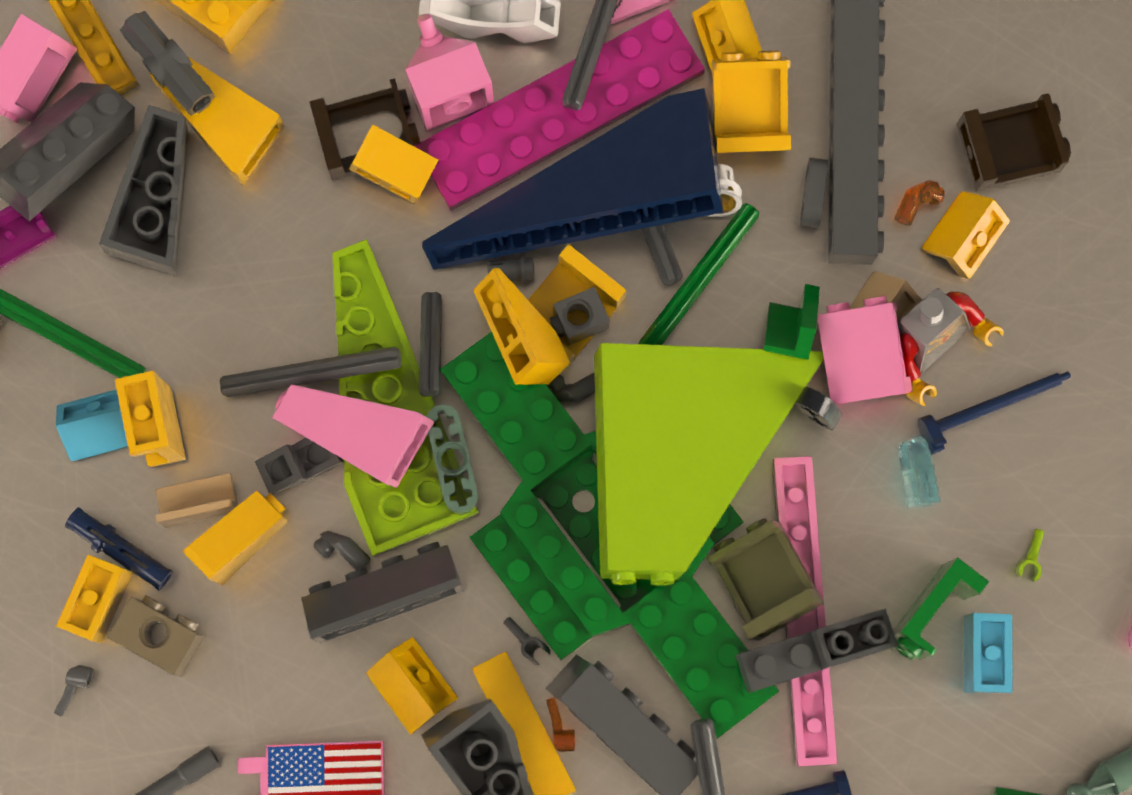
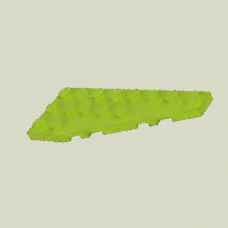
M365 239L333 252L338 356L396 347L400 350L402 365L397 369L339 378V394L418 412L427 417L429 411L435 407L432 397L420 395L419 365L368 240ZM439 417V421L433 423V428L440 427L444 441H436L437 447L445 442H449ZM428 434L397 488L381 482L344 460V487L373 557L479 514L477 507L464 515L455 514L447 508ZM453 449L447 450L442 455L441 463L446 469L456 470L460 467ZM464 475L456 478L445 477V483L447 484L453 480L456 494L450 496V500L457 501L459 506L467 505L466 499L472 495L463 489L461 478H464Z

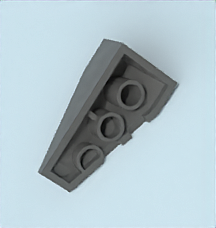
M491 699L453 711L421 735L428 750L462 795H532L514 730Z

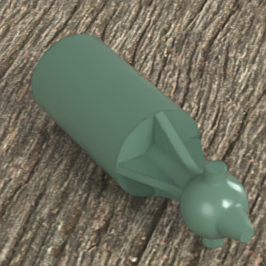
M1132 747L1099 763V767L1085 785L1081 783L1070 785L1066 795H1119L1132 788Z

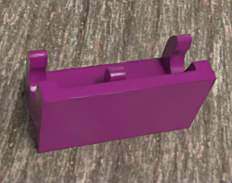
M11 206L0 211V269L56 237L42 212L28 221Z

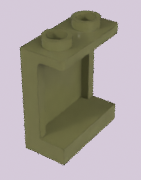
M766 518L746 528L748 534L736 541L732 537L720 542L713 548L715 553L707 557L709 564L717 568L746 623L742 627L748 639L756 641L765 638L825 604L781 523L774 520L767 521Z

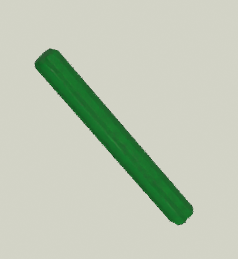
M744 203L640 339L639 344L663 345L758 219L759 211L748 203Z
M0 289L1 315L117 378L146 372V368L141 364Z

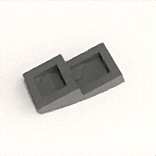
M304 438L293 445L286 444L255 461L264 484L272 495L297 486L344 463L342 458L308 438Z

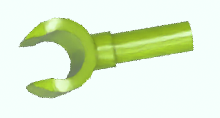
M1035 529L1026 559L1020 560L1015 569L1016 574L1021 577L1024 566L1032 564L1034 573L1031 581L1033 582L1037 581L1042 575V568L1037 562L1044 536V531L1041 529Z

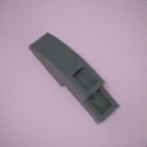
M885 608L735 655L746 691L750 693L898 646Z

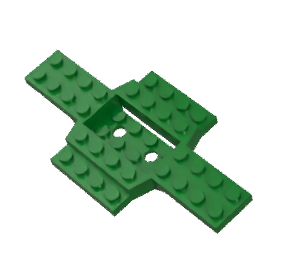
M492 332L440 369L443 376L522 481L500 511V515L469 538L560 661L589 639L630 625L700 718L711 719L714 722L716 739L779 692L777 687L772 685L747 693L735 655L747 652L748 649L692 577L711 548L744 523L731 504L723 513L686 572L677 580H674L673 584L652 585L650 579H636V582L633 584L617 585L612 583V579L601 578L621 604L619 608L537 499H542L600 576L597 465L592 460L593 452L597 456L596 431L583 434L546 384L515 385ZM580 491L591 493L595 499L594 507L588 512L577 511L572 503L576 493Z

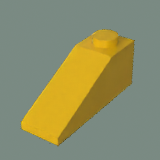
M493 268L473 289V292L515 385L550 384L571 364L557 332L501 269Z

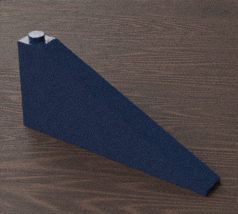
M705 88L669 95L422 241V248L433 270L723 213L712 114Z

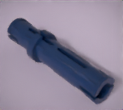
M80 507L73 511L65 523V528L72 530L92 544L91 549L96 553L102 551L127 570L150 583L158 591L167 584L173 574L171 569L166 568L143 550L115 533V527L110 524L105 526L85 513ZM93 529L94 531L105 537L107 540L114 543L115 546L113 547L109 545L107 542H105L104 540L90 532V530ZM123 552H127L128 554L142 562L144 565L148 567V569H145L136 562H134L132 559L124 555Z

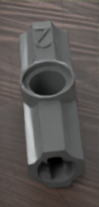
M146 11L134 13L128 17L120 31L132 48L142 57L143 64L163 88L167 87L190 116L206 109L215 95L201 76L191 67L193 66L191 61L172 38L169 40Z

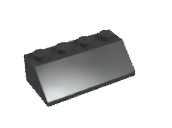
M83 82L77 84L0 149V198L28 221L33 219L135 130V107L107 84Z
M439 542L430 543L418 548V555L404 560L403 555H398L382 561V568L368 573L366 568H362L346 574V581L332 586L330 581L310 587L308 589L310 594L301 597L310 638L321 644L463 592L464 589L448 545L440 547Z

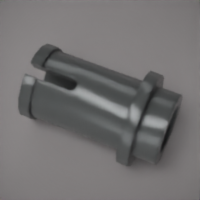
M521 255V259L488 260V274L493 268H500L511 282L522 281L523 285L527 284L528 280H534L535 278L533 258H526L525 255Z

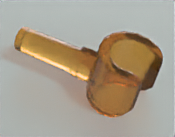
M550 698L546 702L552 720L554 747L560 752L574 751L575 729L562 730V720L556 699Z

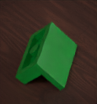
M805 284L799 308L769 303L763 351L808 360L817 327L819 286Z

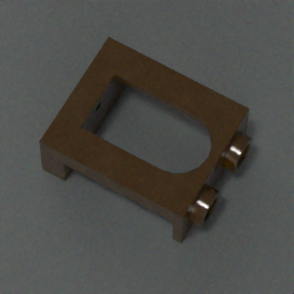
M395 78L390 79L391 88L326 105L324 98L309 101L332 181L356 174L349 170L357 155L341 158L332 126L379 113H389L396 116L402 124V132L399 139L412 146L421 144L415 122L408 124L405 111L411 110L406 89L398 90Z

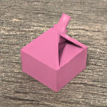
M430 14L420 16L417 21L422 33L420 36L421 44L405 70L412 98L425 130L429 132L480 111L493 104L494 99L492 81L476 43L442 36L441 31L435 28Z

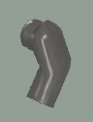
M594 373L574 384H565L562 375H558L550 384H546L558 401L577 403L595 393Z

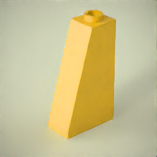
M188 57L193 65L191 67L201 76L215 95L206 109L190 116L167 87L163 88L150 73V77L161 93L178 113L185 117L186 122L236 181L244 185L285 127L280 115Z

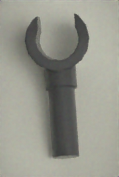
M511 617L505 619L503 624L522 644L521 652L523 656L533 664L540 665L534 659V652L541 647L550 655L549 646L537 637H530Z
M78 665L67 672L65 679L67 685L54 710L56 715L63 716L72 696L75 694L76 687L84 689L90 687L94 675L93 668Z

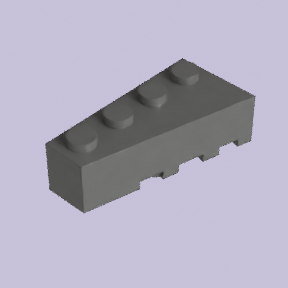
M148 105L99 242L103 252L173 276H175L188 130L184 116Z
M576 654L545 689L565 704L576 718L592 730L616 755L620 756L659 795H681L698 776L697 764L694 761V750L683 740H680L677 744L674 743L666 735L671 729L654 713L648 718L639 709L643 702L627 687L622 692L611 683L615 678L614 674L601 662L597 661L592 665Z

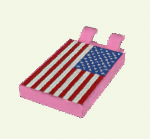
M384 741L266 745V757L238 758V774L260 773L261 795H385Z

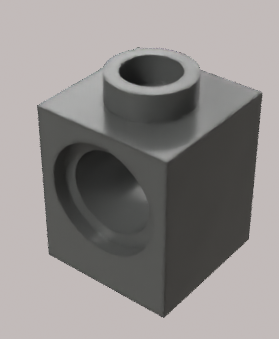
M595 286L553 304L554 316L549 318L552 328L557 332L558 337L564 336L568 346L608 329L610 319ZM580 310L587 314L588 321L583 325L576 326L571 324L567 317L572 311Z

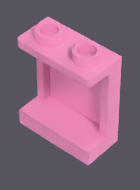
M886 296L864 299V307L850 309L849 302L826 306V314L817 315L830 399L835 404L907 394L912 391L910 376L906 377L896 317L897 302L887 303Z

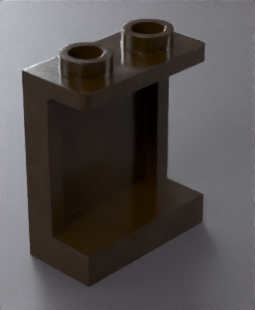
M1049 93L1042 94L1034 102L979 114L978 109L963 112L956 124L976 192L1058 173L1069 163L1071 147L1068 139L1062 137L1059 127L1061 122L1060 110L1056 103H1052Z

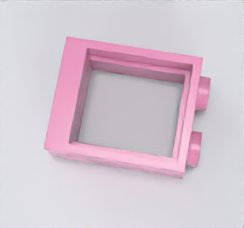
M23 14L19 16L0 48V115L6 116L18 123L20 118L32 123L69 64L77 47Z

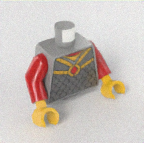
M939 288L934 289L898 323L906 377L910 376L912 391L907 393L906 396L922 406H925L922 399L924 393L935 398L937 392L934 386L919 379L921 373L963 337L971 327L974 326V336L990 347L993 345L988 341V336L992 331L1003 336L1002 328L988 318H984L985 314L967 294L963 292H948L945 294Z

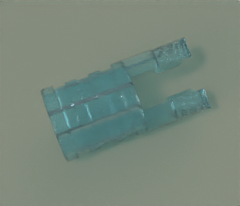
M917 436L911 438L910 441L902 442L899 445L898 454H900V473L903 478L902 484L905 489L907 509L941 503L938 493L939 488L936 483L937 477L934 472L935 467L932 463L931 452L926 438Z

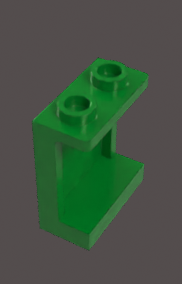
M958 557L943 564L893 629L898 644L894 649L909 660H912L914 657L919 660L932 657L937 649L921 637L920 633L952 591L963 600L981 594L989 581Z

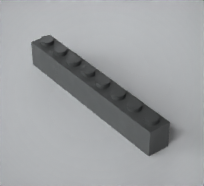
M831 0L828 263L872 265L878 253H883L884 232L878 231V217L882 218L884 214V196L878 195V182H883L885 164L884 160H878V146L883 147L885 138L884 124H879V111H883L885 105V90L879 89V76L883 77L885 71V55L879 54V42H883L885 37V20H879V7H884L885 0Z

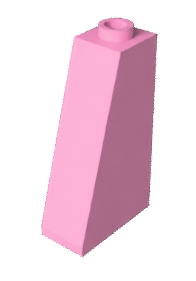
M292 384L288 390L279 396L275 405L276 412L272 417L381 482L395 488L398 487L434 423L433 420L418 412Z

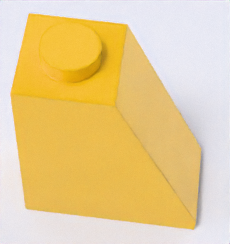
M256 490L188 545L182 552L210 580L223 586L288 522L281 514L286 508L271 493L264 497Z

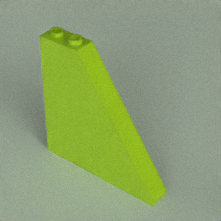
M618 343L600 344L594 354L600 578L612 579V583L617 585L633 584L636 582V579H650L652 585H670L686 572L796 403L804 387L807 386L824 360L823 351H810L807 360L763 351V349Z

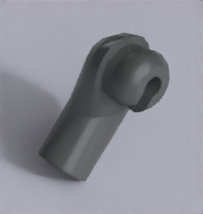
M332 531L321 533L322 537L314 542V548L324 558L329 557L336 550L355 570L362 569L371 559L350 537Z

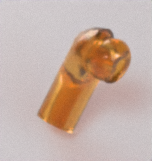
M931 180L924 181L907 189L894 219L903 225L910 226L919 206L926 203L938 205L943 201L945 197L944 189L939 186L938 182Z

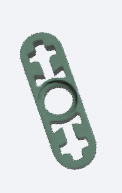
M438 405L429 411L427 418L433 420L434 423L439 421L438 415L445 414L447 419H454V423L449 425L451 439L456 436L460 438L459 442L449 441L437 447L436 441H444L440 427L433 428L432 425L428 432L444 502L451 512L459 515L468 514L477 506L479 495L460 416L453 407ZM455 449L462 453L463 463L458 469L448 470L442 465L441 458L447 450ZM467 472L469 478H461L464 491L472 492V496L466 499L467 505L459 506L457 501L450 500V496L456 494L454 481L452 480L446 484L445 477L456 478Z

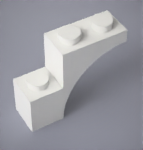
M420 0L419 16L430 14L435 24L468 40L501 32L523 44L558 37L561 2L558 0Z

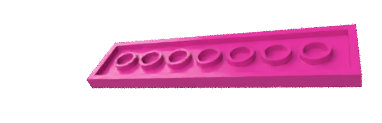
M667 9L603 44L580 110L568 109L563 106L562 101L576 60L574 59L422 141L421 144L415 145L419 150L438 159L431 178L450 211L703 75L705 72L704 66L670 10Z

